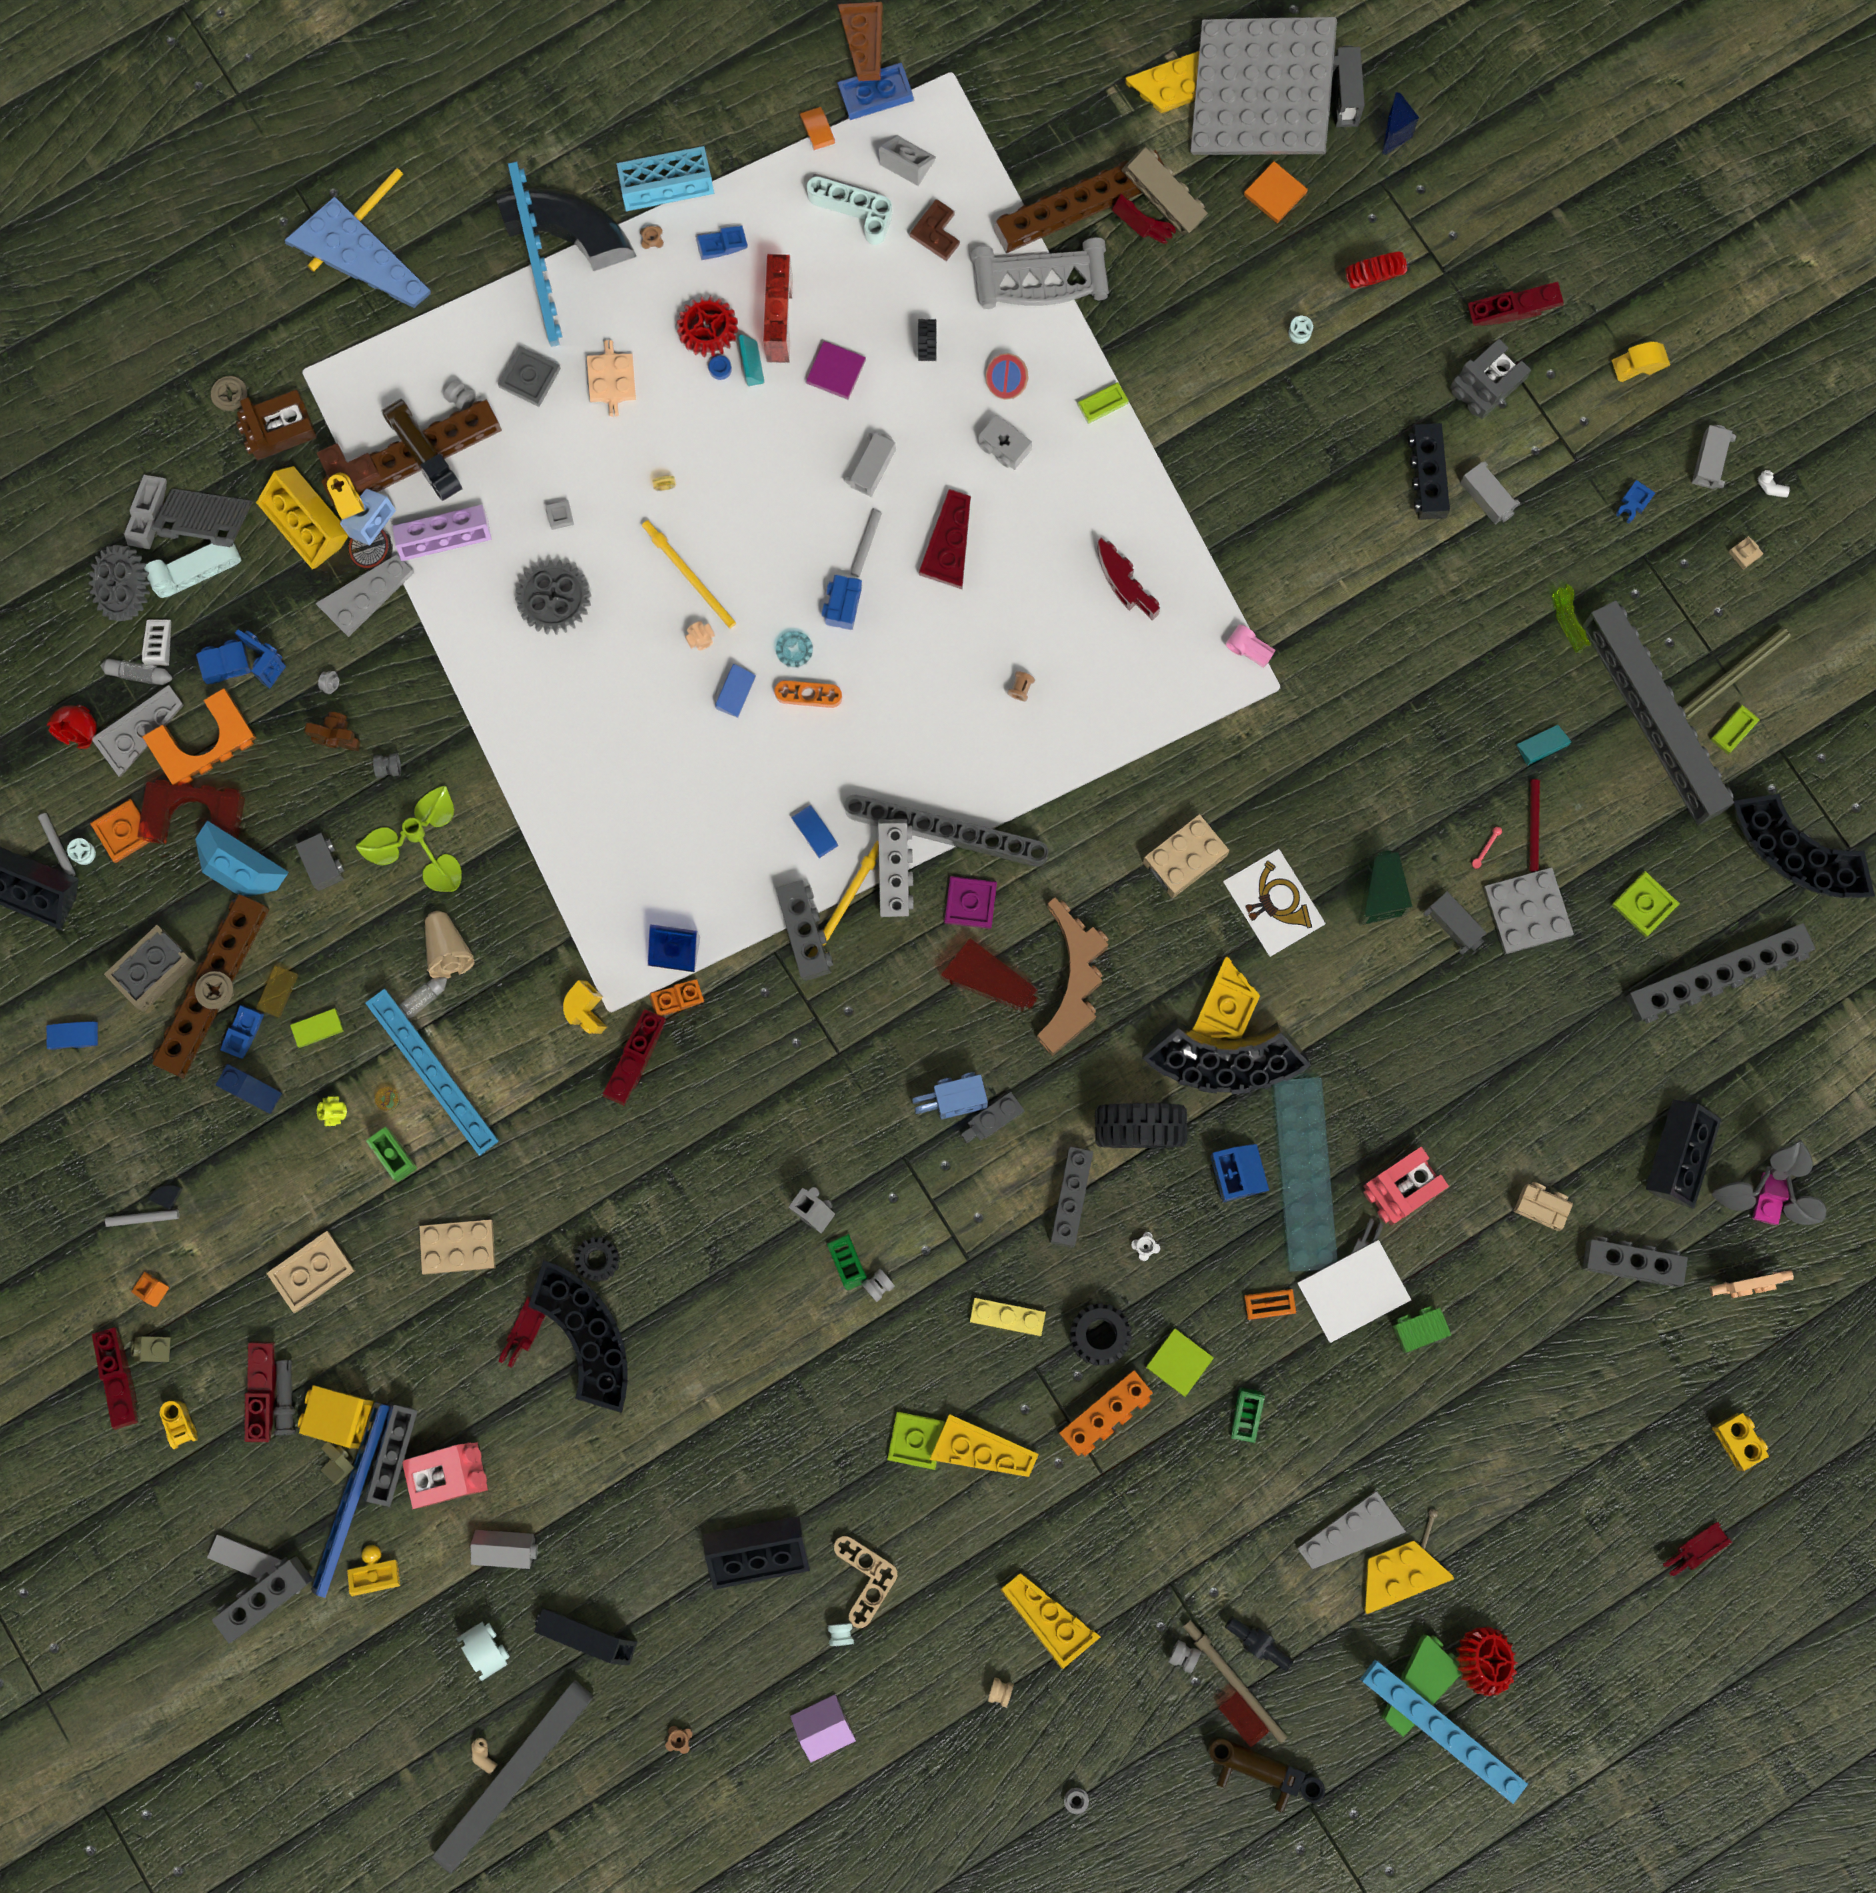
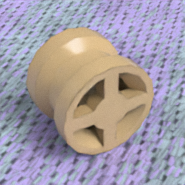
M994 1678L988 1702L993 1703L996 1701L1001 1706L1007 1708L1014 1684L1010 1682L1003 1683L1000 1679Z

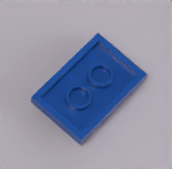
M902 63L882 68L881 80L858 81L856 76L838 82L850 120L914 101Z

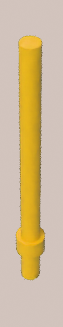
M396 168L359 208L354 216L361 221L402 177L403 173ZM314 257L307 266L314 272L324 261Z
M649 520L645 521L642 527L651 536L653 544L657 548L662 549L729 629L734 627L736 624L734 619L669 545L667 537L662 532L659 533Z
M879 841L875 842L868 856H864L860 863L862 866L823 931L827 941L868 872L873 870L877 864ZM813 947L807 957H815L818 953V948Z

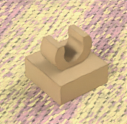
M1749 536L1729 551L1730 555L1743 570L1763 555L1759 546Z

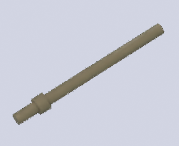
M1191 1620L1185 1623L1183 1627L1195 1640L1194 1644L1200 1651L1203 1650L1278 1742L1282 1743L1286 1740L1287 1736L1212 1647L1210 1644L1212 1641L1207 1635L1202 1634Z

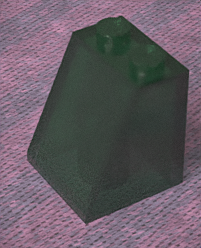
M1391 850L1380 852L1377 854L1378 857H1375L1370 864L1358 921L1360 926L1406 916L1413 907L1399 852L1391 853Z

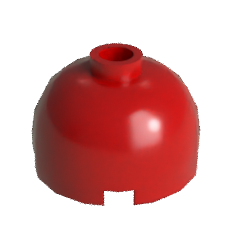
M82 705L62 706L52 714L47 723V726H50L48 731L56 739L69 745L70 741L79 743L76 747L79 749L90 747L93 737L96 735V722L89 713V710Z

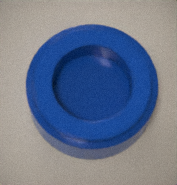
M721 355L713 357L709 362L711 376L717 380L728 378L732 372L730 360Z

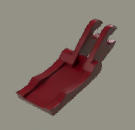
M1122 193L1113 205L1112 211L1143 238L1150 236L1162 244H1167L1165 238L1172 239V233H1176V229L1171 223L1156 221L1145 216Z
M529 1296L507 1338L508 1343L498 1361L503 1364L512 1346H517L508 1363V1366L511 1368L514 1366L522 1349L530 1350L546 1315L528 1307L531 1299Z
M1719 1522L1712 1524L1677 1548L1678 1552L1663 1563L1664 1567H1669L1681 1557L1684 1559V1562L1669 1572L1670 1576L1679 1574L1688 1566L1691 1570L1697 1568L1701 1563L1732 1543L1730 1538L1728 1539L1720 1528Z

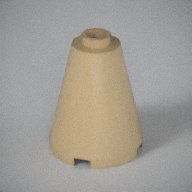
M441 911L431 912L425 919L427 970L432 978L445 977L447 979L451 978V973L457 971L459 975L465 973L474 965L473 954L448 914Z

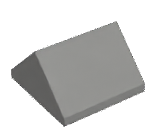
M900 136L891 139L879 149L881 166L919 186L936 159V156Z

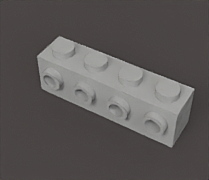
M879 819L880 917L909 916V909H914L913 895H909V886H913V872H908V863H913L912 849H908V840H912V825L907 826V819Z

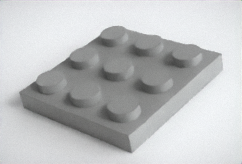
M1552 868L1484 886L1485 896L1504 955L1574 935Z

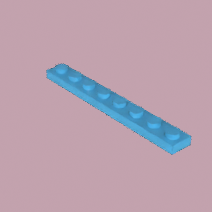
M517 162L509 163V171L548 340L551 347L560 345L559 338H562L560 324L555 325L554 316L557 315L555 302H550L548 295L552 293L549 279L545 280L543 273L547 271L544 257L540 258L538 249H542L540 237L534 234L533 227L537 226L535 215L530 213L528 208L532 201L529 190L525 191L523 183L527 182L524 168H519Z
M383 989L367 1001L366 1005L477 1154L481 1156L499 1142L498 1138L389 992Z
M1374 1660L1360 1678L1363 1683L1512 1804L1515 1803L1527 1787L1528 1783L1378 1661Z

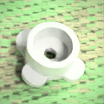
M1145 1232L1143 1237L1133 1240L1131 1244L1132 1248L1139 1253V1259L1142 1261L1148 1260L1150 1255L1153 1253L1157 1254L1160 1251L1159 1244L1155 1243L1152 1239V1234L1149 1232ZM1145 1244L1148 1245L1147 1249L1143 1247Z

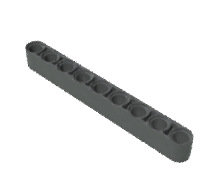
M851 795L845 801L846 815L854 821L878 826L879 819H895L897 815L901 814L907 817V826L912 825L913 836L1035 867L1044 865L1048 858V848L1041 841L860 795ZM853 803H858L862 806L858 812L850 811L849 807ZM875 809H881L885 813L882 817L875 818L872 816V812ZM926 820L930 823V826L922 830L917 827L918 822ZM944 826H949L953 832L950 835H943L940 833V829ZM966 832H972L976 837L972 841H966L962 836ZM988 838H995L998 841V845L989 847L985 841ZM1016 843L1021 847V850L1017 853H1012L1008 849L1009 845ZM1039 849L1044 853V856L1036 859L1031 855V852Z
M576 1680L569 1686L432 1857L434 1861L449 1874L454 1872L594 1697L593 1694Z

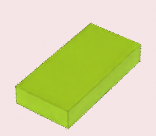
M1117 382L1079 401L1077 405L1089 424L1127 405L1129 400Z
M1741 705L1710 740L1729 755L1760 719Z
M335 1008L290 1025L299 1048L344 1032L339 1014Z

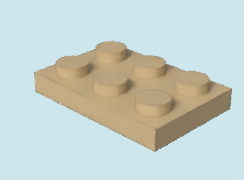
M493 1220L419 1226L423 1275L496 1268Z
M326 1231L273 1268L267 1275L292 1312L296 1313L352 1274L355 1269L331 1234Z

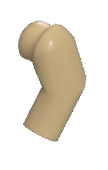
M477 1738L471 1746L472 1761L491 1775L498 1764L488 1758L487 1741L484 1738Z

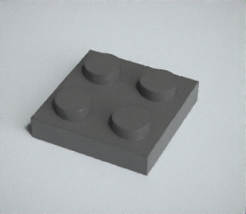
M519 346L498 386L540 407L561 368L560 365Z

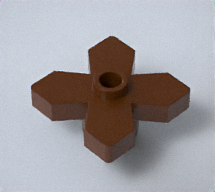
M329 712L328 717L324 719L323 726L306 723L304 732L306 735L311 736L313 743L330 748H338L339 746L344 749L359 751L361 742L359 739L354 738L355 734L352 731L347 730L348 722L346 721V715Z

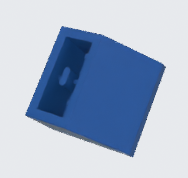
M1257 1144L1234 1147L1211 1154L1210 1158L1222 1203L1269 1191Z

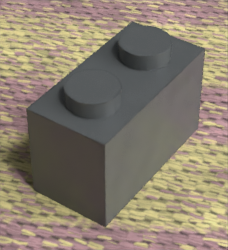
M320 833L295 845L313 887L318 891L344 880L342 872L345 870L340 859H335L332 853L336 849L330 838L326 839Z

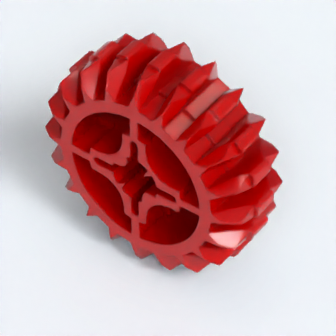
M1400 251L1372 257L1349 265L1345 269L1346 280L1349 283V287L1353 289L1380 283L1404 275L1408 271L1407 261L1404 258L1403 252Z
M711 295L708 301H705L704 297L701 296L700 302L697 303L692 299V306L685 304L684 309L686 312H680L679 316L681 319L677 320V326L679 327L677 333L681 336V343L686 344V349L688 351L693 349V354L695 355L701 351L704 358L707 352H710L711 356L714 357L715 351L723 354V347L730 349L731 343L729 341L735 342L736 336L734 334L738 333V327L736 326L738 319L734 317L735 311L733 309L729 310V304L725 303L722 305V299L720 298L714 302ZM698 316V323L693 325L694 328L689 330L692 321ZM704 322L706 325H709V327L711 326L712 332L709 328L707 329L706 326L704 327ZM726 323L724 331L717 337L716 332L722 328L721 325Z
M1493 1627L1474 1628L1472 1631L1465 1633V1638L1460 1640L1461 1646L1456 1649L1460 1653L1456 1660L1460 1662V1667L1457 1670L1462 1671L1461 1679L1467 1681L1466 1687L1473 1689V1693L1484 1696L1499 1695L1502 1691L1509 1689V1685L1514 1682L1512 1676L1517 1674L1514 1666L1518 1663L1514 1661L1516 1652L1511 1650L1513 1643L1507 1642V1635L1501 1634L1500 1630L1493 1629Z

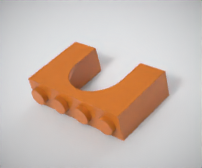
M222 689L204 700L219 726L218 742L210 752L200 756L186 754L180 749L165 725H161L142 736L172 785L183 787L193 781L192 776L197 773L203 775L213 769L212 764L219 760L223 763L233 757L232 753L239 748L243 751L254 744L252 741L256 739L255 734L226 689Z

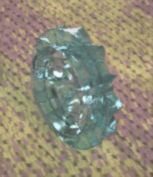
M791 631L782 635L778 640L776 654L780 662L787 667L799 668L807 664L812 657L813 645L810 638L804 633ZM798 642V649L801 652L795 653L791 658V651L788 648H793Z

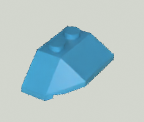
M209 821L205 823L195 839L202 873L237 895L250 897L276 891L289 873Z

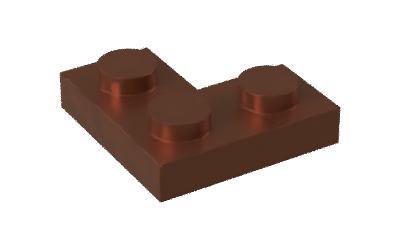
M936 199L910 232V237L947 262L960 245V240L943 230L955 215V211Z
M338 443L317 452L328 478L336 473H345L351 479L353 486L356 487L379 476L368 453L347 462ZM337 480L334 485L342 490L344 482Z

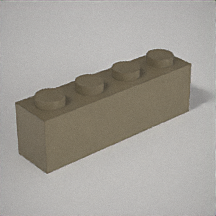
M1146 147L1140 149L1121 170L1182 235L1190 233L1208 214L1204 210L1205 206L1200 200L1194 199L1188 193L1189 189L1184 183L1178 182L1173 177L1174 173L1168 166H1163L1157 160L1158 156L1153 150Z

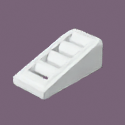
M147 620L142 651V662L146 666H169L171 620ZM153 626H164V630H153ZM152 635H163V638L152 639ZM152 643H162L161 647H152ZM160 652V655H151V653Z

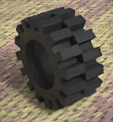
M918 319V361H936V319Z
M593 1237L590 1240L583 1241V1244L577 1248L578 1251L575 1253L576 1261L574 1262L578 1272L586 1279L595 1282L605 1281L618 1270V1263L620 1262L619 1252L610 1241L601 1237ZM595 1250L603 1251L606 1255V1263L599 1269L592 1268L588 1263L589 1255Z

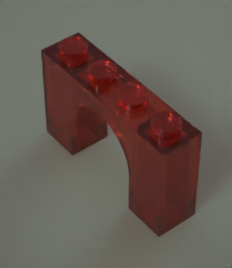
M767 254L763 338L767 362L790 363L789 299H792L793 291L790 255Z
M155 780L154 783L147 782L137 837L151 843L166 844L170 820L176 809L189 802H199L207 805L210 809L212 824L238 840L245 798L238 790L225 788L224 791H216V788L205 785L201 786L200 789L192 788V785L188 783H178V786L169 785V782L164 780Z

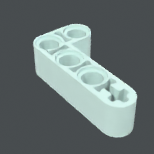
M813 177L808 181V198L812 204L866 220L864 226L866 240L873 245L884 241L892 219V203L889 198L822 177ZM838 195H842L844 197L841 200L834 199V197ZM857 202H864V203H866V204L863 205V206H857V205H856ZM880 208L887 209V211L883 213H880L877 210ZM873 228L880 229L877 233L870 232Z
M234 542L232 547L210 544L167 565L162 560L151 561L146 564L143 570L144 572H149L147 579L153 591L160 598H164L240 563L241 557Z

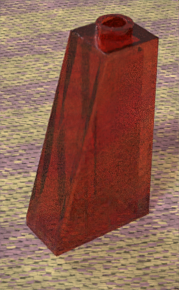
M971 938L941 974V979L944 982L1021 1012L1026 1007L1031 1009L1038 1000V997H1036L1038 989Z

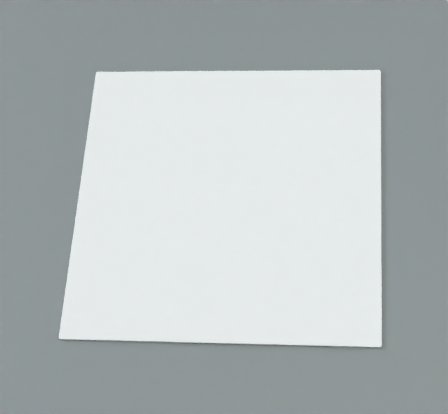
M947 73L912 89L914 97L912 102L853 120L847 119L830 127L835 144L814 150L808 137L712 181L714 194L665 203L618 224L635 251L636 257L596 271H593L590 262L576 245L544 258L547 271L543 272L545 280L549 279L552 293L548 295L550 302H555L557 310L554 321L555 325L560 324L562 338H559L560 345L550 346L532 266L529 265L303 370V375L347 462L366 453L380 452L393 442H401V439L388 425L381 412L383 408L400 398L406 403L422 431L429 428L432 423L443 421L449 418L452 413L460 411L456 408L455 403H449L444 399L445 390L455 380L460 381L466 390L470 389L476 394L474 402L487 399L500 424L502 431L444 459L462 486L461 491L446 500H440L432 486L423 476L422 471L377 492L387 496L396 510L382 530L387 536V551L390 557L396 554L399 556L393 533L394 525L482 504L484 506L492 540L405 560L404 562L415 573L403 584L598 992L603 996L602 1001L608 1012H615L787 929L775 889L777 887L803 880L806 886L810 885L814 898L810 900L812 907H817L819 913L840 903L862 866L860 864L864 856H868L875 842L879 841L878 826L854 821L846 815L844 805L846 799L851 795H860L994 829L1253 704L1280 689V684L1269 663L1263 668L1245 655H1237L1227 648L1225 643L1239 624L1248 628L1249 626L1130 403L1089 424L1077 405L1079 401L1117 383L1118 380L1075 300L1042 306L996 302V307L992 309L982 308L979 298L976 267L972 263L971 251L973 249L983 246L993 248L994 258L1050 253L1041 238L1006 254L994 232L996 220L1004 214L1010 215L1017 212L1024 204L954 73ZM896 136H900L936 156V159L919 186L880 165L879 149L882 145ZM813 174L878 192L879 195L889 198L892 203V219L884 241L873 245L866 240L864 227L866 220L812 204L808 198L807 183L813 177ZM842 195L834 197L836 200L844 198ZM936 199L955 211V215L943 230L960 240V245L947 262L910 237V232ZM864 202L856 203L857 206H863L866 204ZM880 208L877 211L883 213L886 212L887 209ZM1021 224L1015 225L1017 228L1020 229L1025 228ZM648 226L661 227L663 231L661 239L664 245L661 248L650 247L649 249H644L641 245L643 237L640 234L641 229ZM743 226L748 245L746 249L726 256L701 260L696 241L698 235L719 233L721 228ZM873 228L870 230V232L877 233L880 231V229ZM1051 270L1045 285L1047 287H1053L1054 285L1060 287L1063 285V281ZM1029 271L1022 286L1025 289H1030L1031 287L1040 288L1041 284ZM1006 273L1000 288L1003 291H1007L1009 288L1017 290L1019 286ZM711 295L714 302L720 298L722 299V305L728 303L730 306L729 310L733 309L735 311L734 317L738 319V324L736 325L738 333L734 334L736 340L735 342L729 341L731 343L730 349L723 347V354L715 351V356H725L731 362L732 372L724 380H717L711 376L709 362L713 357L710 352H707L705 358L702 356L701 351L695 355L693 354V349L688 351L685 346L686 344H682L680 341L681 336L677 333L679 328L677 320L681 319L679 316L680 312H686L684 309L685 304L692 306V299L698 303L702 296L705 301H708ZM698 316L692 321L689 330L694 328L693 325L698 323ZM918 319H936V361H918ZM704 322V327L706 326V328H709L712 332L711 326L709 327V325H706ZM726 323L721 325L722 328L716 332L717 337L724 331ZM739 335H745L756 340L758 343L764 376L763 384L747 385ZM608 340L609 349V340L614 342V353L633 355L636 400H626L618 403L619 416L616 417L614 408L613 417L609 416V404L590 402L587 356L605 354L604 341ZM824 341L866 357V362L849 400L806 383ZM519 346L560 365L561 369L540 407L498 386ZM1011 353L1024 361L1028 369V382L1021 395L1014 399L1004 400L990 392L986 384V371L993 358L1000 354ZM995 415L1032 441V450L1015 470L1010 466L1008 468L1003 466L998 461V457L992 453L984 452L980 447L979 434ZM472 420L468 423V426H475L478 421ZM452 430L447 434V436H454L456 435L457 431ZM868 434H886L894 440L896 451L872 497L851 488V485L847 484L844 480L847 476L852 477L870 443V440L867 439ZM431 440L430 442L434 446L437 441ZM410 452L406 454L407 457H412ZM395 461L387 462L385 467L393 466ZM660 478H663V479H664V478H665V479L671 478V479H669V480L656 481V479L661 480ZM949 489L971 496L963 590L919 575V570ZM568 500L574 525L551 530L546 505ZM874 510L879 511L882 515L860 577H855L851 575L871 515ZM649 520L659 533L662 532L667 537L669 545L736 622L734 627L731 629L727 627L662 549L657 548L653 544L651 536L642 527L645 521ZM1100 538L1106 542L1110 541L1122 558L1126 557L1131 561L1134 569L1131 580L1136 579L1142 585L1143 591L1148 596L1152 595L1159 602V615L1153 621L1136 605L1129 611L1111 589L1102 571L1098 557L1097 545ZM549 560H552L555 566L561 560L563 567L569 562L572 566L571 571L577 567L579 575L584 574L586 578L584 582H588L590 588L585 590L590 591L592 596L586 598L590 601L591 606H584L588 614H580L583 622L575 620L576 628L574 629L568 625L567 633L562 628H559L558 635H555L553 629H550L547 635L544 627L537 632L535 629L536 623L529 627L527 624L528 619L523 620L521 617L523 612H519L517 609L520 604L516 602L515 598L521 595L517 594L516 588H523L519 580H527L524 572L532 574L531 566H534L537 570L540 569L541 561L545 567L548 566ZM834 575L862 580V590L853 630L828 626L825 623V617H822L824 603L828 604L830 595H827L829 581L833 582ZM542 581L539 587L546 588L550 582ZM570 584L564 585L561 591L568 592L573 586ZM554 594V596L550 598V600H553L554 597H558L557 594ZM537 603L534 609H543L545 607V603ZM566 606L560 607V608L557 610V613H559V614H564V613H566L567 610H568V607H566ZM697 622H702L704 626L710 624L715 635L711 638L713 644L701 651H698L696 646L691 649L685 638L689 634L687 629ZM733 664L756 675L738 718L717 710L715 706ZM1017 671L1027 673L1035 679V682L1030 685L1027 701L1014 699L1007 693L1009 689H1012ZM781 681L832 684L841 689L842 702L835 708L783 704L776 699L775 687ZM784 687L783 691H779L783 697H787V694L792 693L795 694V699H799V688H795L796 692H789L788 687ZM810 688L802 692V697L806 700H811L815 696V691ZM819 690L818 701H822L821 696H827L829 701H833L838 696L835 695L834 691H830L829 695H822V690ZM853 803L850 805L849 810L858 812L862 806L858 803ZM810 805L839 845L821 858L817 857L791 818ZM875 809L872 812V816L880 818L885 812L881 809ZM900 814L895 819H907V817ZM922 820L917 824V827L922 830L930 826V823L926 820ZM944 826L940 829V833L943 835H950L953 832L949 826ZM966 832L962 837L964 840L969 841L976 836L972 832ZM912 835V840H908V849H912L913 863H908V870L956 846ZM879 856L876 859L877 864L874 869L868 872L855 895L880 884ZM797 903L794 906V912H802L805 908V903Z

